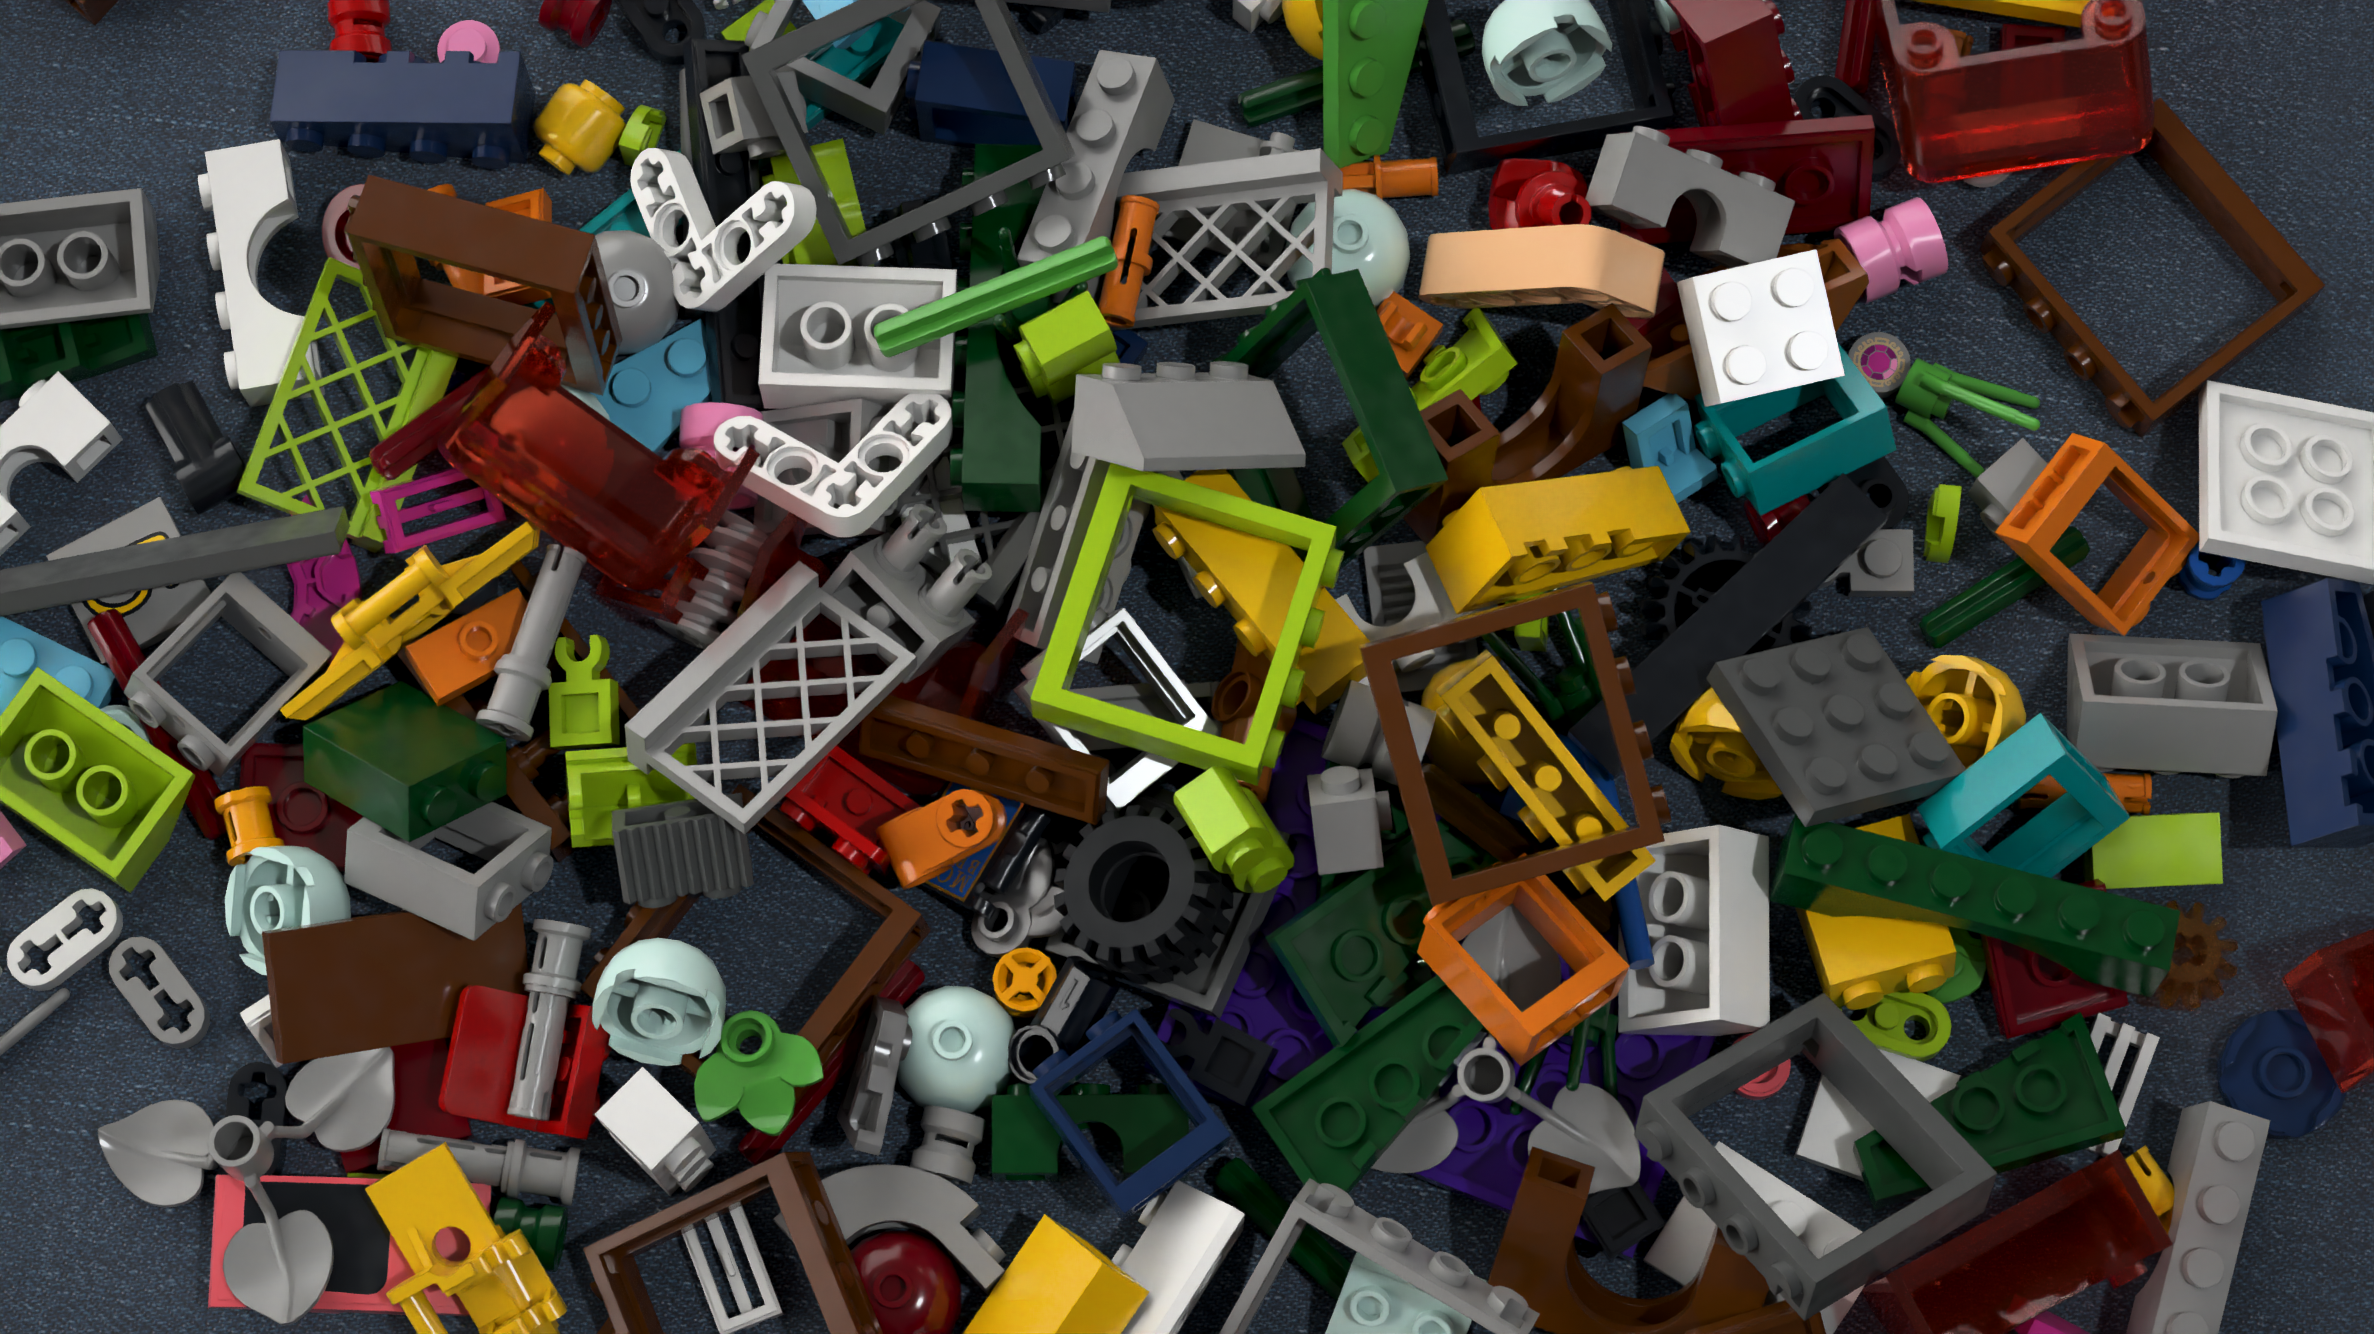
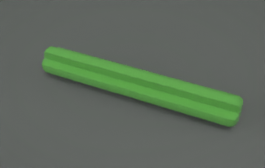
M1100 236L880 322L874 327V336L881 353L885 357H892L990 319L996 314H1003L1113 271L1118 267V259L1111 241L1105 236Z

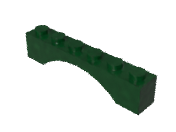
M975 144V167H963L962 187L1042 151L1043 148L1041 145ZM1027 179L1004 189L1009 199L1008 202L974 217L972 215V223H960V260L971 261L970 278H958L957 292L1005 274L998 231L1001 227H1008L1010 229L1017 258L1046 184L1032 190ZM992 317L969 326L968 335L956 334L955 373H966L965 391H953V429L964 430L963 449L951 448L950 487H962L964 511L1040 512L1042 480L1041 426L1023 406L1005 374L996 344L997 328L993 323Z
M1795 814L1781 844L1769 900L1832 917L1872 916L1901 918L1973 931L2038 953L2068 968L2088 982L2151 997L2170 971L2180 916L2179 910L1832 822L1805 827L1797 814Z

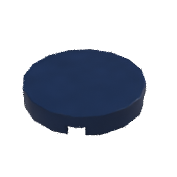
M2279 1009L2278 1011L2260 1013L2246 1019L2225 1040L2217 1061L2218 1089L2227 1107L2270 1120L2267 1138L2297 1139L2322 1128L2341 1109L2350 1086L2349 1069L2347 1070L2346 1060L2343 1056L2345 1052L2338 1037L2322 1021L2298 1010Z

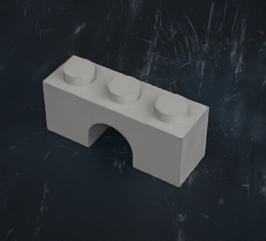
M1634 126L1630 133L1606 135L1585 198L1591 210L1635 229L1666 227L1673 204L1680 195H1683L1692 204L1697 219L1696 232L1689 252L1730 269L1777 258L1795 201L1774 192L1776 186L1774 181L1749 172H1740L1739 176L1721 169L1723 160L1719 157L1696 149H1687L1686 153H1683L1668 146L1669 136L1651 128Z

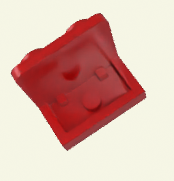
M836 745L781 799L783 804L779 810L785 817L816 838L820 831L835 841L831 848L866 875L874 869L886 878L892 870L889 856L884 851L875 830L884 823L921 806Z
M480 985L466 986L460 994L439 1096L441 1110L447 1114L554 1136L587 1140L589 1127L595 1122L597 1118L595 1113L600 1108V1096L597 1088L602 1063L607 1059L612 1048L608 1045L610 1034L602 1028L601 1024L598 1030H596L592 1022L593 1006L569 1004L558 1069L551 1097L549 1121L535 1120L507 1114L514 1086L515 1070L523 1027L525 1026L529 996Z

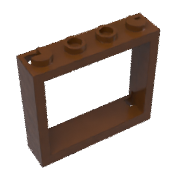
M2161 97L1991 228L1979 249L1984 255L1982 262L1990 276L2001 286L2005 287L2008 284L2023 300L2024 313L2033 326L2044 334L2050 332L2065 349L2063 355L2071 370L2084 381L2091 379L2106 396L2105 405L2111 416L2122 427L2126 429L2132 427L2141 438L2199 394L2207 380L2215 381L2308 308L2325 287V284ZM2142 146L2279 302L2153 402L2016 245Z
M368 174L361 195H353L347 204L350 215L344 232L347 233L350 240L353 258L358 262L363 275V285L368 289L373 302L372 308L377 313L386 338L603 396L622 342V335L594 234ZM414 256L548 291L551 293L557 315L422 279Z
M1590 581L1359 645L1432 906L1665 841L1661 825L1672 822L1668 803L1661 784L1650 787L1643 761L1654 758L1650 738L1644 720L1632 723L1625 699L1627 696L1636 694L1632 673L1626 656L1614 658L1607 634L1608 632L1618 630L1614 608L1608 591L1596 594L1594 583ZM1578 608L1637 825L1452 876L1392 660Z
M741 784L732 792V794L742 793L744 807L756 796ZM772 808L748 831V834L755 827L884 920L880 928L797 1034L806 1038L815 1047L824 1070L870 1010L874 995H881L894 975L910 959L931 930L921 913ZM703 892L696 895L689 893L683 897L677 896L676 901L657 908L642 907L637 901L625 918L624 927L626 929L610 949L608 947L601 949L592 958L596 964L584 978L586 980L581 986V991L593 1003L599 979L606 966L618 952L638 940L652 938L667 939ZM696 1052L682 1055L681 1064L677 1066L695 1079L697 1070L706 1060L703 1057L699 1059L700 1055ZM812 1085L795 1087V1107Z
M783 1152L583 1248L595 1281L589 1285L594 1294L601 1301H604L613 1324L610 1334H664L634 1257L773 1191L830 1334H883L810 1152Z

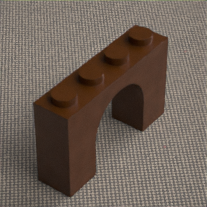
M1611 303L1562 331L1553 375L1546 389L1520 419L1501 433L1461 389L1421 410L1420 414L1448 476V480L1405 515L1403 519L1427 545L1444 527L1442 520L1453 511L1460 509L1479 488L1560 478L1624 441L1625 436L1622 422L1637 413L1652 345Z
M1532 1146L1488 1275L1487 1283L1493 1287L1504 1286L1520 1294L1526 1300L1528 1307L1540 1314L1534 1324L1535 1327L1556 1334H1685V1331L1763 1307L1769 1291L1765 1277L1744 1255H1739L1731 1249L1723 1236L1722 1230L1717 1225L1699 1271L1680 1290L1659 1298L1637 1299L1617 1294L1600 1285L1588 1274L1581 1264L1574 1244V1235L1588 1197L1595 1167Z

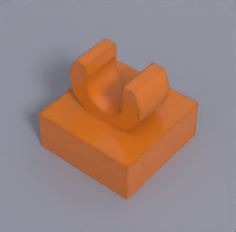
M1393 291L1379 306L1377 314L1407 381L1442 333L1443 324Z

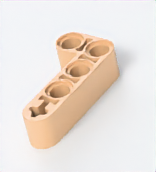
M1585 224L1436 233L1428 237L1418 297L1429 304L1455 309L1583 303L1601 310L1613 303L1625 317L1652 318L1656 313L1665 253L1657 247L1617 231Z

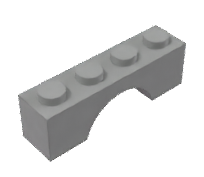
M1106 50L1098 51L1066 133L1076 156L1061 163L1066 175L1046 184L1017 257L1020 267L1100 236L1107 237L1112 244L1114 207L1124 171L1132 157L1141 149L1156 151L1175 101L1157 58ZM1105 274L1086 281L1088 283L1087 290L1096 304L1102 290ZM1072 287L1049 296L1053 302L1060 303Z
M2212 1101L2182 1108L2167 1168L2174 1185V1206L2171 1224L2159 1261L2145 1286L2135 1296L2126 1334L2219 1333L2270 1120Z

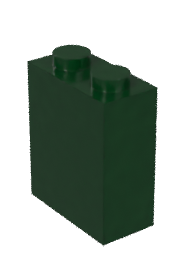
M399 681L303 726L304 782L409 843L507 794L506 739L444 704L437 706L433 698L403 681Z

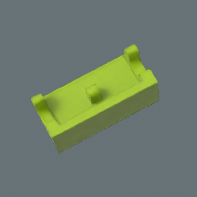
M683 743L671 756L685 766L697 765L696 744ZM627 747L565 751L567 802L572 848L614 845L612 811L695 799L656 769H653L647 775L630 763L627 756Z
M2196 812L2130 815L2128 820L2082 854L2085 882L2099 879L2105 883L2106 889L2223 884L2220 813Z

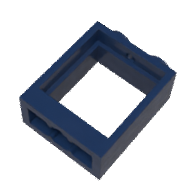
M932 41L924 42L921 62L910 61L906 82V98H910L909 118L918 120L921 141L975 149V144L1041 145L998 51ZM1030 55L1065 133H1067L1077 107L1075 62Z
M1136 1008L1123 1018L1115 1010L1100 1019L1085 1033L1090 1040L1089 1043L1071 1056L1064 1049H1061L1048 1057L1032 1071L1037 1081L1029 1086V1096L1123 1222L1228 1145L1231 1137L1229 1131ZM1132 1041L1196 1128L1129 1178L1119 1183L1059 1103L1056 1096Z

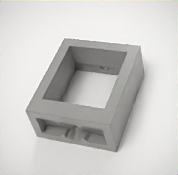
M776 0L769 14L759 11L745 38L744 44L750 47V51L781 37L801 0ZM924 0L911 6L906 12H898L889 17L904 24V27L871 89L805 57L775 70V72L795 71L798 89L803 97L884 135L906 95V82L910 61L921 62L924 42H934L939 33L942 8Z
M241 572L232 573L132 673L123 693L130 698L128 701L129 706L138 718L153 728H157L160 725L179 742L177 744L178 750L190 764L202 771H206L209 768L221 778L282 715L280 709L317 679L326 667L332 653ZM221 616L290 677L227 744L156 683Z
M1102 607L1096 609L1079 661L1113 636L1178 720L1179 725L1212 735L1216 734L1219 731L1127 610L1121 608L1107 615ZM1047 649L1020 669L1026 680L1013 689L1031 714L1030 698ZM1035 718L1056 745L1090 754L1072 729ZM1142 751L1110 778L1108 777L1105 809L1107 812L1111 810L1119 811L1179 762Z
M490 802L409 843L368 818L363 817L347 829L344 883L475 941L496 922L504 921L512 909L530 894L540 891L547 884L553 870V858L550 856L552 828L497 803ZM437 838L489 862L473 874L427 854L420 849L432 839Z

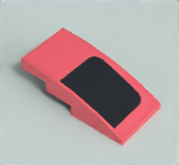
M216 1175L208 1307L250 1309L234 1296L227 1285L223 1271L224 1253L232 1237L241 1228L252 1223H266V1220L244 1181L236 1180L230 1175ZM263 1175L260 1177L261 1185L271 1200L278 1219L293 1211L307 1210L314 1213L330 1233L334 1248L332 1273L324 1293L309 1312L406 1315L399 1303L391 1304L386 1293L415 1275L365 1190L366 1187L380 1179ZM471 1183L490 1215L491 1185ZM446 1227L439 1230L436 1236L437 1250L444 1258L450 1261H461L468 1257L471 1243L464 1231L456 1227ZM432 1284L423 1289L437 1315L470 1316L456 1293L447 1298L446 1294L442 1293L437 1284Z

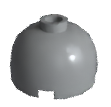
M631 230L603 231L595 236L622 335V342L617 355H634L659 343L675 325L682 305L678 303L673 294L671 261L664 253L665 250L657 242L648 236Z

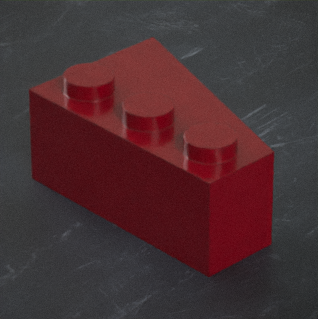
M1665 0L1677 15L1680 28L1669 32L1674 48L1677 52L1685 49L1688 51L1694 82L1688 84L1687 88L1700 127L1803 120L1796 102L1790 96L1788 85L1794 83L1795 76L1787 55L1780 48L1778 36L1785 33V27L1780 12L1772 0Z

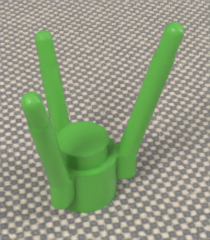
M1917 358L1913 363L1895 399V403L1909 409L1903 422L1926 434L1976 478L1985 471L1984 468L1930 420L1932 415L1943 420L1954 400L2032 431L2038 430L2041 425L2038 419L1984 396L2031 409L2039 407L2040 400L2037 397L1954 372L1936 362L1932 365L1920 358Z

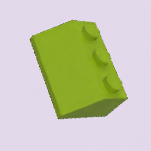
M37 667L0 716V804L131 893L169 842L195 775Z

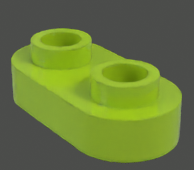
M1909 989L1884 995L1883 999L1878 1003L1863 1008L1864 1018L1852 1021L1878 1049L1920 1062L1936 1056L1947 1043L1951 1033L1950 1016L1943 1004L1932 996L1924 993H1912ZM1916 1020L1922 1023L1926 1030V1037L1922 1040L1909 1038L1904 1031L1905 1022Z

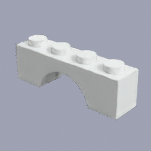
M280 139L205 152L208 173L198 175L203 208L205 212H214L216 232L207 234L210 262L214 271L222 270L225 287L224 292L215 294L217 314L222 330L231 329L234 351L224 352L226 375L231 390L239 388L250 407L271 404L304 316L287 313L271 305L260 295L258 287V265L266 245L281 228L299 218L291 163ZM315 341L310 343L305 357L317 381L323 377L318 343ZM300 371L292 391L306 385ZM324 387L320 388L322 395H325ZM307 393L292 400L308 398L311 395Z

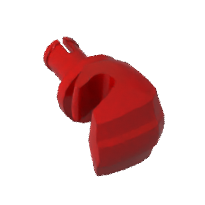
M1518 158L1500 160L1492 177L1488 202L1489 225L1493 230L1571 224L1589 225L1591 207L1585 199L1588 192L1587 184L1578 170L1562 162Z

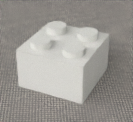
M1817 249L1699 275L1677 282L1705 407L1845 376Z

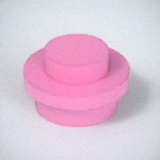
M465 20L457 22L446 29L439 40L437 52L440 63L445 60L446 51H470L474 55V61L498 63L499 51L501 49L498 38L490 27L478 21Z

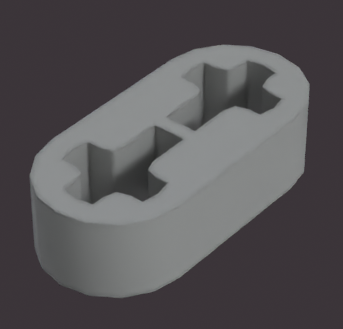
M143 936L130 937L120 942L113 950L109 960L110 976L151 1033L166 1046L175 1049L189 1048L199 1043L207 1034L210 1026V1012L203 999L173 959L154 940ZM138 953L145 959L155 955L156 959L149 965V968L160 983L159 985L150 990L136 976L129 980L126 979L125 976L132 971V966L128 961L132 955ZM168 995L182 1009L188 1008L191 1005L194 1008L187 1016L191 1026L183 1033L175 1027L164 1030L163 1026L169 1022L170 1017L160 1001Z

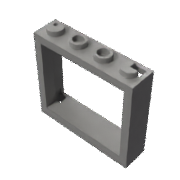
M1309 1178L1290 1205L1219 1334H1245L1307 1223L1495 1334H1529L1540 1314L1529 1308L1526 1300L1514 1290L1504 1286L1493 1287L1471 1274L1469 1267L1458 1257L1443 1251L1434 1252L1412 1239L1409 1230L1397 1221L1386 1217L1376 1218L1354 1205L1352 1197L1341 1188L1328 1183L1319 1184Z

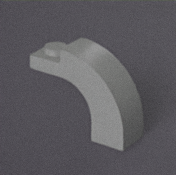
M880 1164L851 1168L821 1180L848 1248L852 1247L862 1238L881 1230L907 1229L921 1233L938 1243L987 1295H990L1005 1273V1270L998 1263L1006 1257V1254L996 1242L980 1227L972 1235L965 1229L981 1214L979 1204L966 1192L940 1176L913 1167ZM780 1212L774 1220L778 1227L793 1242L782 1212Z

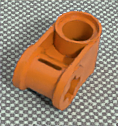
M960 789L926 806L913 809L884 823L875 832L884 851L889 856L891 866L902 889L906 890L945 873L955 866L956 863L992 846L1001 838L1006 829L1007 815L1005 807L994 795L983 791ZM965 806L982 809L983 816L975 821L978 832L962 829L960 822L968 817V811Z

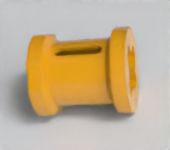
M266 786L246 787L227 792L214 800L216 811L224 817L231 849L226 853L228 864L231 866L246 864L252 856L248 852L256 847L284 846L283 840L275 837L268 808L272 797L269 788Z

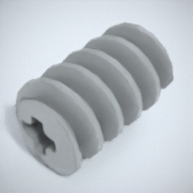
M716 508L713 514L722 527L715 525L706 526L701 534L703 541L710 549L694 548L689 555L691 563L698 571L682 570L677 577L679 585L686 593L670 592L664 600L666 606L674 615L657 614L654 618L655 623L664 631L700 649H706L723 633L720 630L723 624L731 625L740 617L732 608L735 602L752 605L757 600L744 585L747 580L760 583L768 581L769 576L756 564L758 559L779 561L781 554L768 542L770 538L762 530L744 518L720 508Z

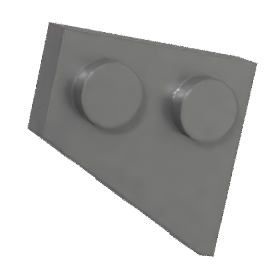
M877 995L873 997L838 1110L837 1119L854 1150L879 1156L893 1101L899 1061H903L906 1058L913 1033L910 1025L907 1024L909 1016L900 1002Z

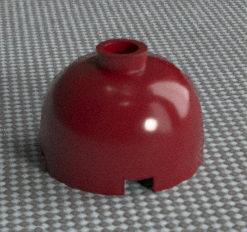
M883 1231L861 1240L850 1250L883 1334H952L961 1313L962 1285L952 1259L934 1241L912 1231Z

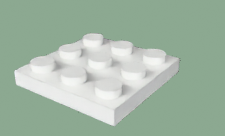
M2207 380L2198 394L2199 551L2374 585V412Z

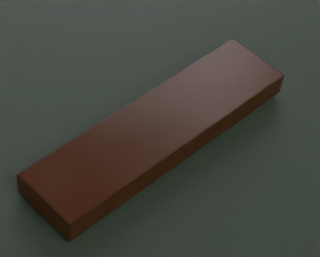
M891 695L884 698L860 722L859 754L1094 825H1097L1102 818L1101 815L1105 814L1110 760Z

